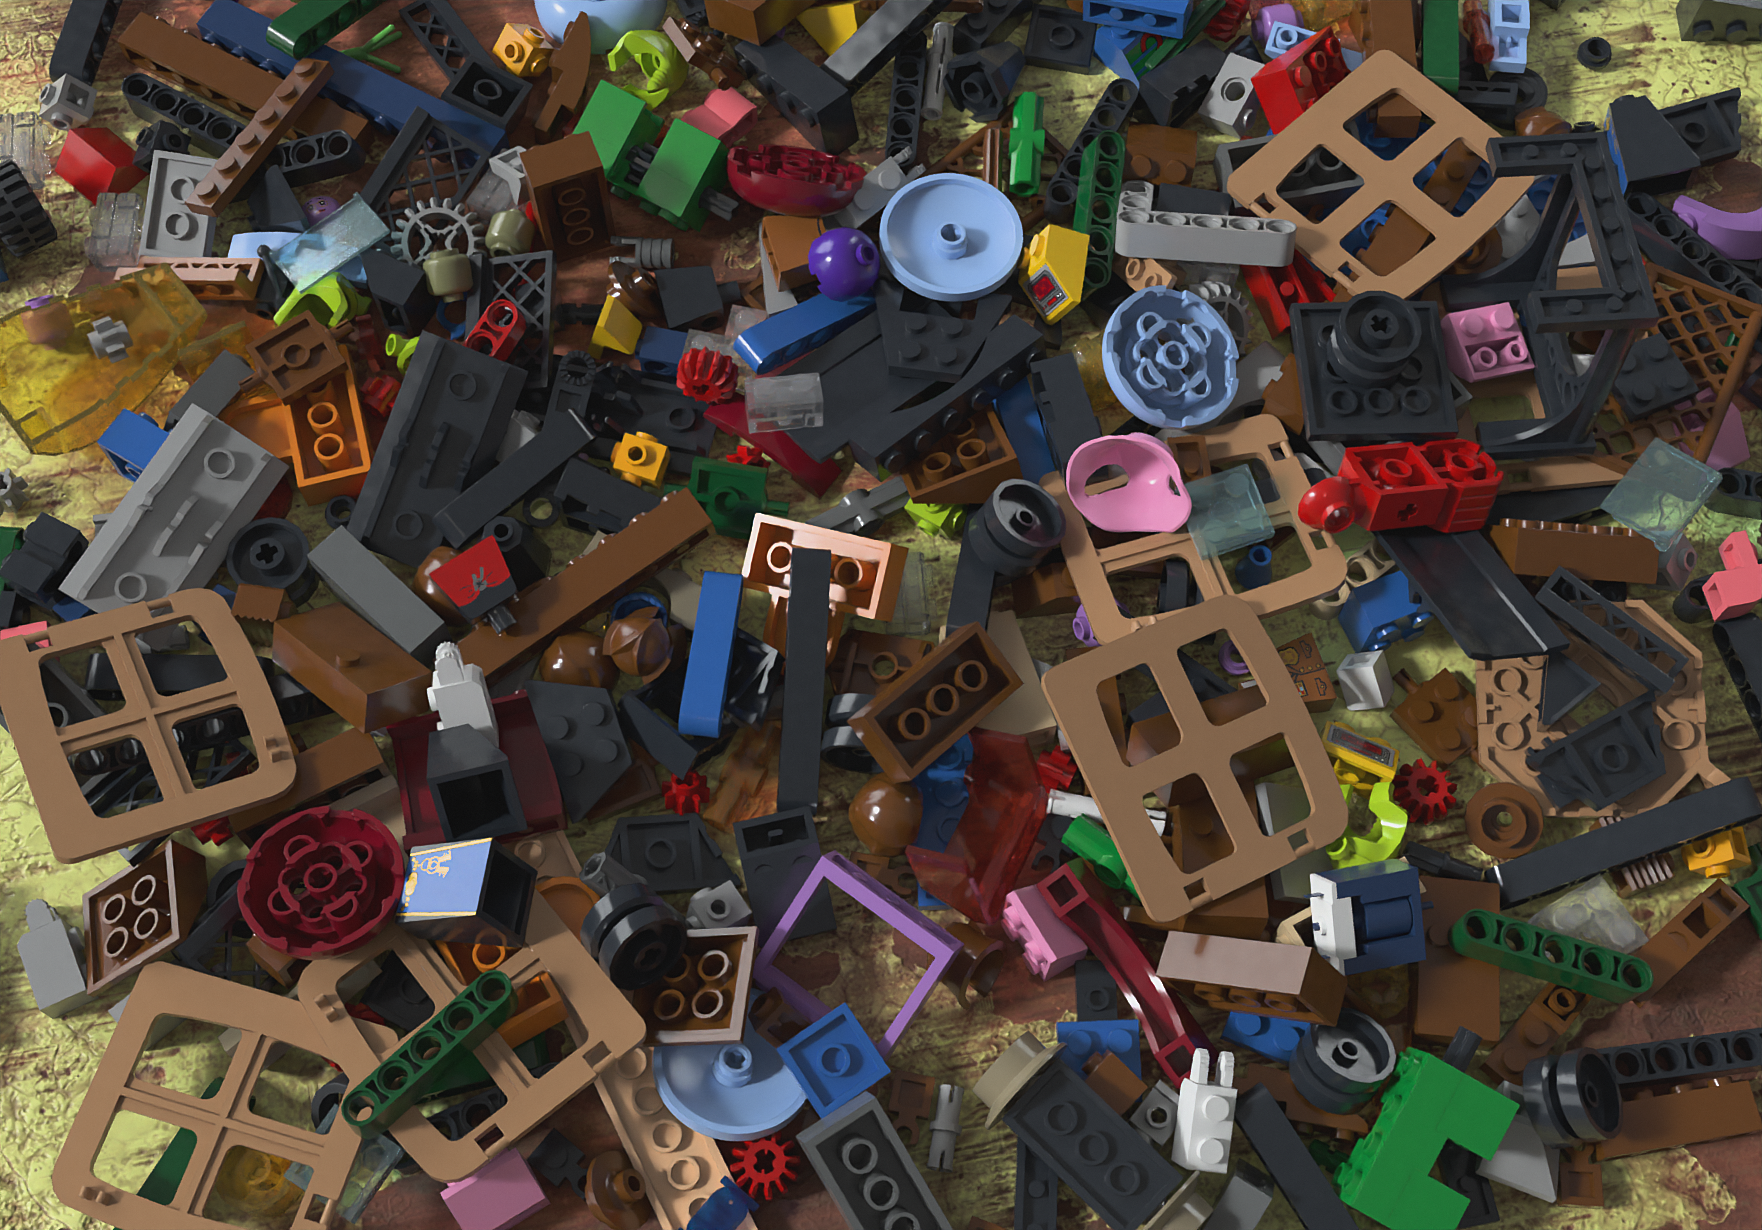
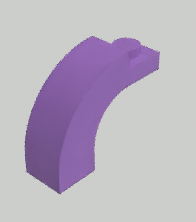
M1684 195L1679 196L1675 200L1672 213L1723 257L1734 260L1762 258V207L1749 213H1730L1715 209Z

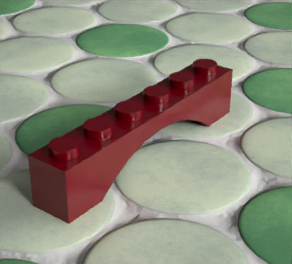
M1082 857L1065 863L1036 885L1057 917L1073 930L1092 950L1114 978L1139 1019L1154 1057L1177 1089L1181 1087L1184 1078L1190 1079L1193 1054L1196 1048L1207 1049L1210 1058L1208 1068L1218 1061L1220 1054L1178 994L1156 977L1157 964Z

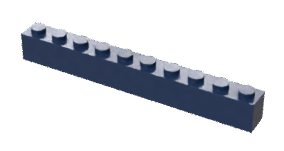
M215 0L196 23L203 38L202 41L208 44L215 43L227 53L237 58L244 57L252 62L254 66L266 72L271 70L277 73L283 80L294 69L295 64L300 61L295 60L267 43L266 32L273 21L272 19L232 0ZM323 45L305 57L329 61L335 71L316 96L322 99L329 98L335 101L341 108L351 113H361L369 120L371 125L384 135L391 134L397 137L416 106H419L429 112L436 120L490 152L491 158L510 150L506 131L331 47ZM434 129L427 140L429 152L449 148L447 136ZM452 139L454 147L461 145ZM470 150L455 153L458 167L461 170L473 168L480 157ZM451 154L435 158L442 163L449 162L453 164ZM489 161L479 175L480 178L490 181L495 174L492 172Z

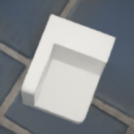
M1383 650L1347 654L1336 670L1347 708L1350 711L1383 708L1394 693V685Z

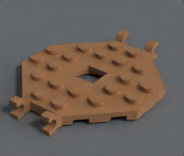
M1570 600L1567 603H1573L1575 600ZM1625 600V602L1611 603L1689 658L1688 662L1674 678L1676 682L1668 692L1660 697L1655 695L1656 701L1652 703L1654 725H1659L1661 741L1659 746L1661 753L1664 755L1666 774L1598 812L1579 799L1556 811L1534 779L1540 772L1528 765L1525 760L1528 758L1524 753L1527 748L1532 747L1535 753L1545 748L1541 743L1545 737L1548 736L1555 743L1582 728L1570 715H1567L1546 732H1537L1543 656L1491 661L1475 660L1479 764L1498 782H1511L1521 785L1535 795L1543 809L1544 818H1629L1667 804L1695 775L1705 789L1731 780L1709 762L1708 745H1706L1705 691L1702 689V652L1643 600ZM1598 605L1583 607V614L1600 627L1607 626L1604 609ZM1613 617L1614 625L1623 624ZM1553 621L1571 642L1569 648L1561 652L1601 683L1595 691L1615 709L1649 691ZM1630 628L1615 630L1618 640L1632 650L1640 649L1637 633ZM1645 640V642H1646V648H1654V647H1655V646H1653L1651 643H1649L1648 641ZM1663 652L1647 654L1648 661L1665 674L1675 663L1673 659Z

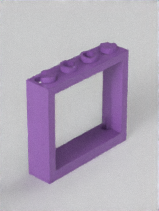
M834 850L822 855L755 960L753 978L756 979V985L766 993L774 986L778 988L785 1000L813 1023L832 1011L831 1008L772 965V962L826 878L935 957L880 1043H876L869 1037L886 1063L965 944Z

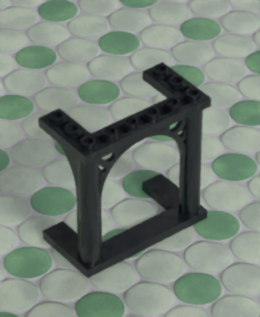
M1604 132L1489 138L1485 150L1493 178L1557 175L1533 236L1518 253L1502 264L1485 272L1442 275L1439 282L1446 312H1460L1509 302L1511 309L1517 308L1525 342L1535 365L1533 372L1545 418L1478 422L1475 428L1477 443L1482 446L1480 453L1484 451L1493 461L1593 455L1597 445L1592 429L1641 328L1655 327L1660 318ZM1581 210L1603 288L1556 290L1559 261ZM1606 330L1589 368L1583 375L1578 376L1566 332Z

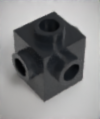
M162 119L150 127L145 126L136 138V144L139 146L132 164L151 174L154 150L190 155V152L187 150L192 137L180 131L179 127L175 124L165 122Z

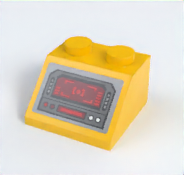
M1049 224L1038 235L1036 234L1026 247H1022L1016 266L1020 269L1018 283L1044 322L1049 325L1055 324L1081 301L1090 235Z
M1326 721L1319 736L1339 785L1351 784L1354 786L1353 794L1370 800L1375 783L1391 782L1393 780L1400 751L1392 748L1391 744L1384 739L1378 737L1368 738L1356 733L1351 726L1345 723Z

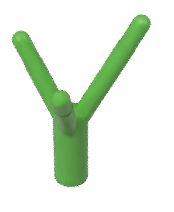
M390 24L365 45L339 52L358 61L366 60L395 73H400L401 68L399 66L372 56L370 53L401 38L402 33L398 31L389 35L395 30V26Z

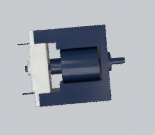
M1389 859L1310 874L1312 894L1303 896L1310 898L1315 946H1317V952L1343 976L1426 960L1422 910L1433 909L1434 905L1432 901L1421 902L1417 867L1397 859Z

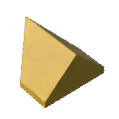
M849 0L807 8L796 18L823 50L831 56L867 21L870 11H864L859 7L860 0Z

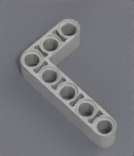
M1130 180L1122 184L1115 239V251L1120 255L1139 258L1275 267L1287 266L1293 262L1297 226L1291 221L1272 218L1152 211L1154 187L1151 183L1142 180Z

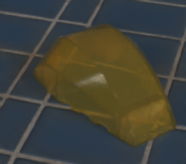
M167 262L120 276L121 281L103 287L100 283L86 287L87 292L65 298L63 294L48 299L50 303L33 309L30 305L18 308L0 318V422L21 450L33 455L57 456L79 451L97 443L98 439L124 408L134 413L179 363L195 341L208 315L203 306ZM107 316L111 318L113 324L121 320L123 321L134 346L125 349L129 356L128 358L113 364L108 356L98 359L87 334L96 331L92 322Z

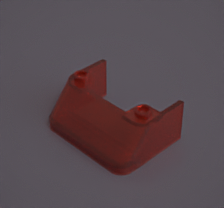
M974 726L967 733L976 757L967 766L964 773V784L967 786L971 800L944 853L911 845L907 846L905 853L923 890L972 921L993 926L1004 909L1007 894L1012 892L1048 815L1046 813L1048 795L1027 737Z

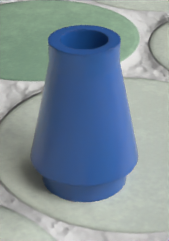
M1254 546L1236 565L1235 576L1238 582L1246 589L1252 590L1267 585L1272 578V554L1266 546Z

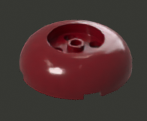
M759 144L758 151H748V147L742 145L730 149L726 157L728 180L740 197L759 208L790 216L825 217L843 212L852 203L856 192L862 188L865 179L863 177L867 175L866 171L856 163H849L848 167L839 164L840 156L795 146Z
M330 806L307 809L281 820L266 831L253 845L245 858L247 864L241 881L238 880V902L242 915L250 929L271 949L283 955L302 960L337 958L354 952L368 944L385 929L398 909L406 874L403 855L397 840L386 825L364 811L354 808L353 812L332 810ZM332 865H342V867L336 871ZM304 882L306 890L301 894H294L299 883ZM354 888H361L358 892L350 891ZM322 911L320 917L311 918L315 912Z

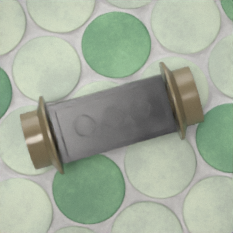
M1027 1031L991 1065L974 1086L972 1092L990 1108L985 1128L990 1130L1002 1120L1112 1230H1136L1142 1223L1145 1225L1142 1230H1197L1214 1211L1195 1191L1200 1176L1198 1170L1195 1171L1169 1201L1166 1199L1168 1194L1184 1177L1060 1059V1056L1068 1046L1065 1042L1046 1048L1030 1031Z

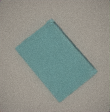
M358 192L353 194L354 198L279 250L276 252L271 250L269 252L274 262L301 294L390 233V230L364 202Z
M1655 437L1599 508L1610 513L1615 520L1654 541L1656 549L1665 552L1671 547L1720 484L1723 477L1713 468Z

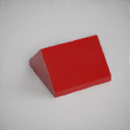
M107 127L69 129L55 168V172L60 178L102 213L149 175L132 164L136 151Z

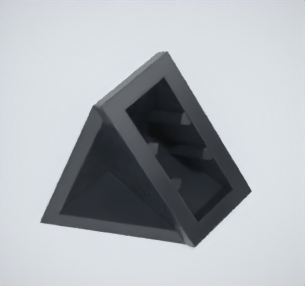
M1561 651L1543 656L1537 732H1546L1588 700L1601 684Z

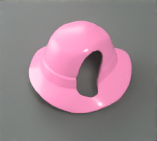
M1131 433L1126 436L1109 435L1082 444L1070 457L1066 472V485L1069 497L1075 507L1088 521L1103 530L1110 532L1172 533L1186 522L1191 513V497L1181 480L1180 470L1174 459L1173 452L1167 444L1156 437L1144 433ZM1119 465L1127 473L1129 480L1127 485L1122 488L1092 496L1085 493L1084 487L1087 479L1102 466ZM1171 476L1181 496L1175 495L1174 491L1170 488L1169 479Z

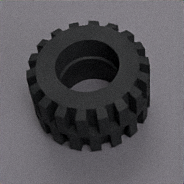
M9 159L0 164V237L10 253L19 259L57 240L58 237L56 228L18 165Z

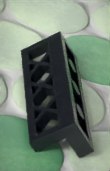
M417 0L398 10L400 18L449 82L459 71L458 68H452L447 65L450 56L461 57L467 60L471 54L497 67L447 0ZM425 9L431 14L429 23L415 22L412 19V16ZM432 34L447 35L446 46L431 44Z
M1459 80L1458 95L1451 97L1485 123L1513 124L1518 83ZM1421 111V119H1431Z
M1560 565L1534 597L1553 621L1646 689H1652L1657 697L1668 692L1676 682L1674 678L1689 660V658ZM1559 578L1573 587L1575 602L1567 603L1551 591V588ZM1580 593H1582L1584 596H1586V597H1587L1588 599H1590V600H1589V601H1581V594H1580ZM1598 605L1604 609L1607 626L1600 627L1583 614V607ZM1613 617L1623 624L1614 625ZM1630 628L1637 633L1640 649L1632 650L1618 640L1615 630ZM1645 640L1648 641L1649 643H1651V644H1652L1653 646H1655V647H1654V648H1646V642H1645ZM1663 652L1673 659L1675 663L1665 674L1648 661V653Z

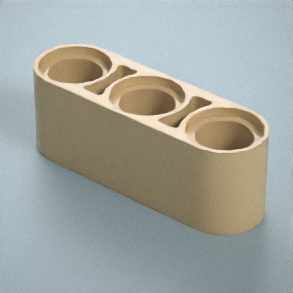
M1376 538L1346 559L1348 571L1345 584L1337 593L1331 595L1335 598L1336 602H1328L1321 599L1308 604L1312 615L1321 620L1336 618L1353 588L1395 573L1398 566ZM1377 553L1386 554L1391 561L1382 560ZM1349 573L1360 575L1364 581H1355L1350 577Z

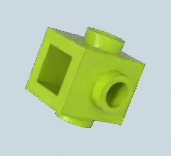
M911 498L904 507L913 520L918 522L917 527L921 531L934 538L937 534H940L948 539H951L954 532L963 527L968 511L966 504H913Z

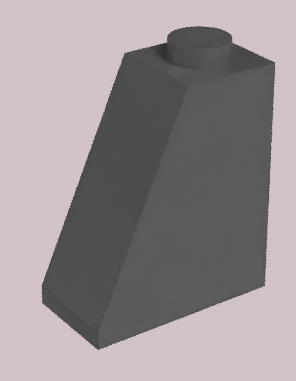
M224 349L169 411L163 430L168 432L170 429H174L192 403L218 418L225 408L236 403L244 393L238 381L255 373L248 361L242 356L233 355Z
M1239 1158L1212 1206L1214 1211L1203 1222L1200 1230H1254L1273 1197L1275 1182L1271 1176Z

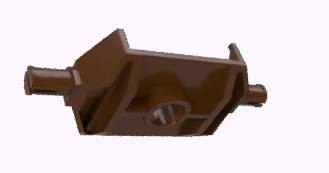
M851 629L839 639L835 657L825 669V673L829 675L835 696L848 693L877 696L933 650L935 645L931 641ZM881 661H890L895 665L894 670L886 676L877 675L874 672V667Z

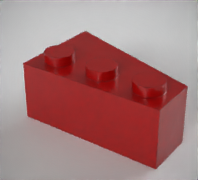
M1295 248L1293 262L1287 266L1238 264L1272 340L1292 333L1289 318V308L1292 303H1324L1326 299L1332 302L1336 296L1324 281L1326 277L1321 271L1318 270L1316 272Z

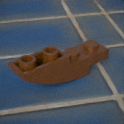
M580 11L575 22L570 21L563 36L564 43L560 49H554L549 60V67L552 68V83L546 96L548 101L544 109L539 108L536 111L532 120V128L535 130V143L540 145L551 143L562 121L574 126L576 125L587 97L591 77V37L588 16L583 11Z
M1718 878L1633 955L1650 966L1654 981L1651 988L1633 999L1632 1002L1639 1008L1646 1004L1703 949L1742 915L1750 905ZM1623 975L1625 982L1632 987L1630 980Z
M1584 963L1586 970L1593 974L1591 967ZM1547 982L1501 1037L1500 1042L1494 1046L1493 1051L1479 1069L1498 1085L1505 1080L1521 1087L1523 1085V1074L1526 1065L1532 1059L1543 1057L1547 1054L1593 996Z
M1248 1063L1243 1069L1242 1078L1233 1076L1232 1087L1237 1089L1236 1098L1259 1082L1263 1083L1298 1136L1311 1137L1314 1136V1132L1330 1134L1331 1141L1352 1144L1355 1143V1139H1359L1368 1133V1124L1357 1113L1346 1116L1332 1114L1312 1105L1299 1093L1289 1073L1263 1065ZM1208 1072L1207 1081L1215 1082L1216 1073Z

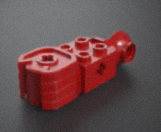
M1462 438L1429 441L1423 446H1415L1413 442L1350 447L1345 450L1337 476L1323 479L1313 485L1303 495L1298 505V516L1301 522L1316 530H1326L1329 533L1342 532L1350 527L1352 523L1359 525L1367 531L1423 525L1443 533L1479 530L1487 521L1503 481L1504 472L1498 471L1495 477L1496 464L1493 459L1484 451L1480 453L1481 445Z

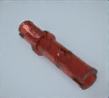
M1465 0L1462 9L1464 15L1462 20L1463 29L1469 35L1475 61L1481 64L1488 63L1494 58L1495 52L1489 31V15L1484 11L1481 0Z

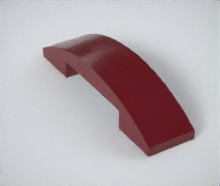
M734 392L732 398L726 399L724 404L713 402L703 414L704 418L715 424L729 436L733 437L736 433L755 448L763 449L765 455L792 473L791 480L819 500L842 472L831 458L819 464L809 457L760 409L754 400L740 393Z

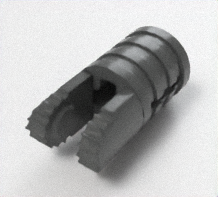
M611 235L610 244L616 247H636L635 258L611 257L609 265L614 261H621L637 269L643 267L650 269L674 268V238L666 240L663 238L645 239L644 237Z

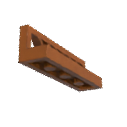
M141 257L137 268L118 267L114 281L133 299L254 300L265 265L261 258ZM250 270L248 277L242 271Z

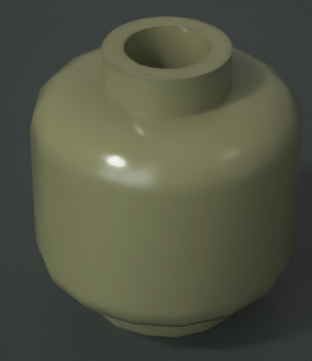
M520 210L500 211L492 217L485 237V245L493 258L529 253L536 233L535 226L527 215Z
M458 248L429 253L430 259L423 263V271L426 274V285L429 294L432 296H442L443 303L463 300V292L470 290L473 286L469 257L466 254L459 253Z

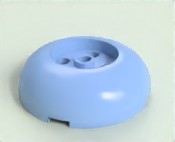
M534 0L535 9L542 27L561 45L565 41L563 36L570 21L575 22L580 11L587 13L590 26L591 54H606L605 50L614 49L618 41L629 31L655 30L662 21L667 7V0Z
M1166 285L1150 286L1129 296L1112 314L1106 326L1102 342L1104 371L1108 383L1118 400L1142 421L1163 429H1192L1202 426L1219 416L1229 406L1236 394L1239 379L1236 378L1235 361L1239 359L1235 340L1218 312L1199 296L1187 290L1179 292L1166 289ZM1177 318H1182L1190 321L1193 318L1194 322L1187 326L1186 324L1180 325L1176 320ZM1158 338L1164 340L1167 343L1165 345H1161L1158 341ZM1182 368H1185V374L1181 371Z

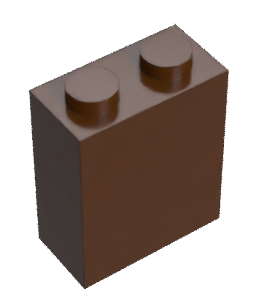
M1129 121L1122 179L1142 180L1156 185L1167 183L1191 187L1197 157L1198 131Z

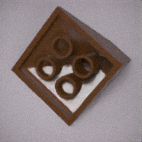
M990 403L899 470L913 504L985 503L1001 482L1010 479L1024 480L1018 458Z
M170 839L154 849L135 867L129 865L82 895L87 995L93 998L186 940L208 889L205 856Z
M757 926L687 930V943L682 956L675 966L658 981L644 988L634 990L631 1005L642 1017L647 1027L646 1039L639 1047L743 1044L759 937Z

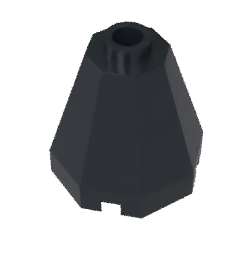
M1010 41L955 56L948 62L946 69H949V72L944 76L943 85L954 108L961 113L965 108L972 112L973 115L969 118L976 123L997 120L1006 110L1023 72L1026 60L1021 49Z
M497 516L484 526L476 544L491 535L494 536L518 591L539 578L549 576L552 558L551 549L532 526L516 518Z

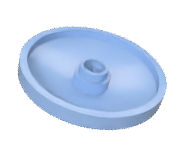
M956 173L928 175L914 180L901 188L885 207L879 231L882 257L886 266L898 281L922 296L951 302L967 301L982 297L1004 284L1018 264L1023 243L1022 224L1016 209L1008 198L983 180Z
M751 988L747 1015L751 1010L753 1002L766 992ZM748 1016L743 1044L654 1047L652 1056L653 1078L662 1101L678 1120L705 1136L725 1141H749L768 1136L789 1124L801 1112L808 1100L776 1051V1048L755 1032Z

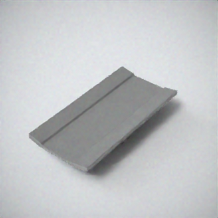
M192 403L58 589L96 613H101L142 601L149 602L168 597V594L186 589L205 588L225 560L231 540L241 528L251 523L289 469V466L209 412ZM171 606L149 612L151 617L154 618L173 613V609ZM180 623L139 634L136 638L157 652H160Z

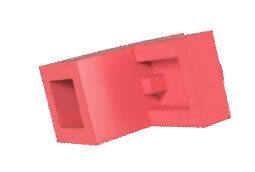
M1746 530L1731 533L1720 545L1718 550L1726 570L1715 572L1702 586L1714 621L1745 615L1762 600V564H1758L1757 549L1750 542Z

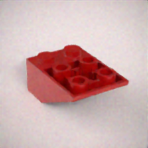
M1328 26L1264 65L1251 78V81L1271 130L1275 135L1295 121L1346 78L1351 71L1347 68L1342 56L1339 40L1335 37L1331 26Z

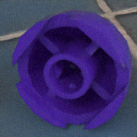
M848 227L837 228L823 233L811 244L808 253L809 270L811 275L817 274L818 280L821 282V285L817 287L831 300L845 302L862 296L869 291L878 279L880 256L873 241L862 231Z

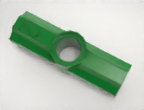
M1023 92V94L1015 96L1013 107V128H1010L1009 159H1011L1009 191L1017 194L1018 197H1030L1035 193H1039L1041 180L1040 164L1044 157L1045 129H1042L1044 98L1038 96L1036 92Z
M1084 813L1080 816L1078 815L1063 835L1061 842L1092 864L1096 875L1106 885L1114 889L1124 888L1140 900L1110 833Z

